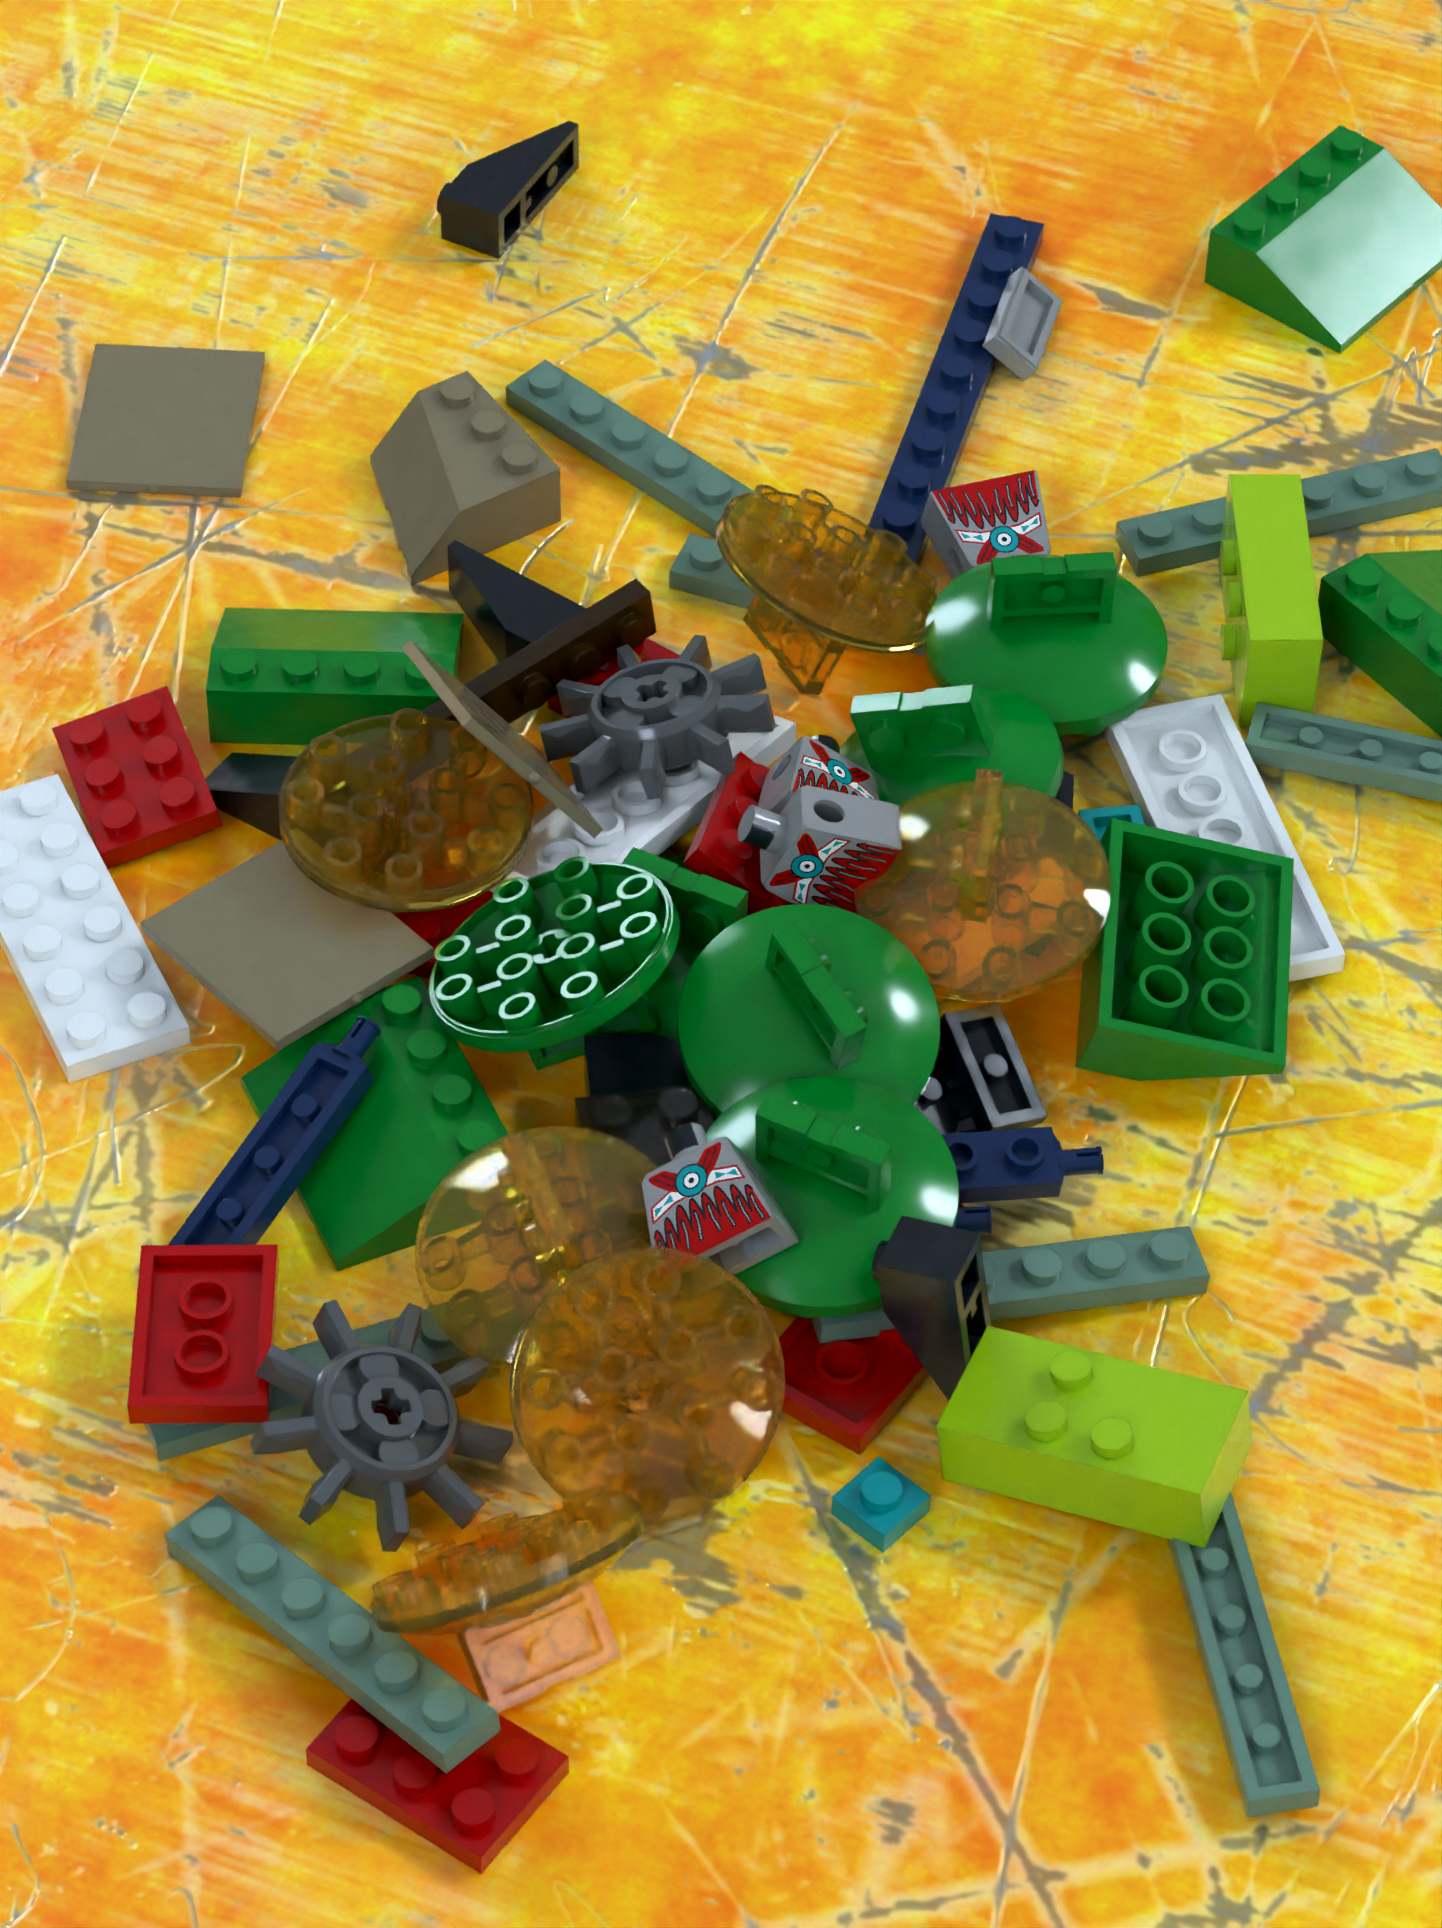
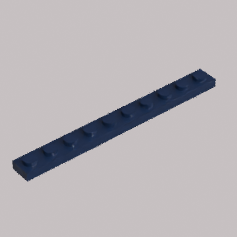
M990 214L850 570V576L907 591L911 590L929 542V538L920 520L930 491L950 487L998 360L982 345L1009 276L1020 267L1025 268L1031 273L1043 241L1044 223L1023 220L1015 216Z

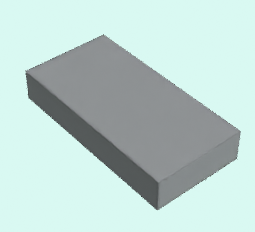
M1020 267L1008 278L982 346L1021 380L1025 381L1037 372L1063 301L1028 270Z

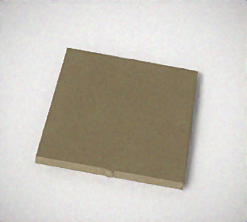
M96 344L68 470L67 489L241 498L265 365V352Z
M411 639L402 647L403 651L468 732L594 839L599 835L603 828L536 746Z
M296 833L225 874L217 876L213 881L140 923L142 932L277 1051L352 1006L360 1004L362 1000L434 957V949L430 944Z

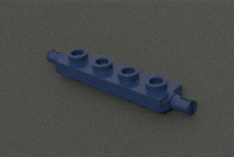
M359 1015L340 1044L315 1043L168 1245H256L374 1082L371 1072L361 1058L375 1038L381 1033V1029L375 1022Z
M1052 1127L941 1134L956 1166L959 1185L958 1204L1059 1197L1064 1176L1103 1174L1104 1170L1101 1146L1062 1150L1060 1142L1053 1134Z

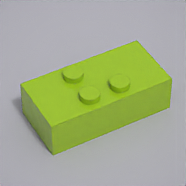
M1229 474L1218 561L1226 624H1222L1220 627L1219 648L1221 661H1231L1238 727H1250L1257 702L1313 713L1324 640L1300 474Z
M987 1326L936 1426L943 1480L1171 1540L1176 1538L1188 1542L1190 1545L1202 1548L1206 1547L1252 1446L1248 1390L992 1326Z

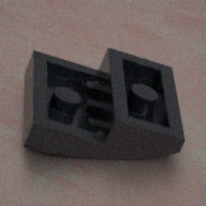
M999 1003L944 1013L940 1018L939 1048L932 1075L914 1107L930 1120L940 1134L1024 1129L1042 1123L1048 1116Z

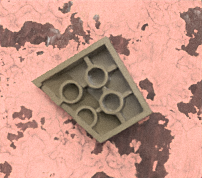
M468 371L418 391L370 455V465L385 509L389 511L394 525L395 539L399 551L402 550L411 586L448 570V546L454 540L484 555L561 521L560 468Z

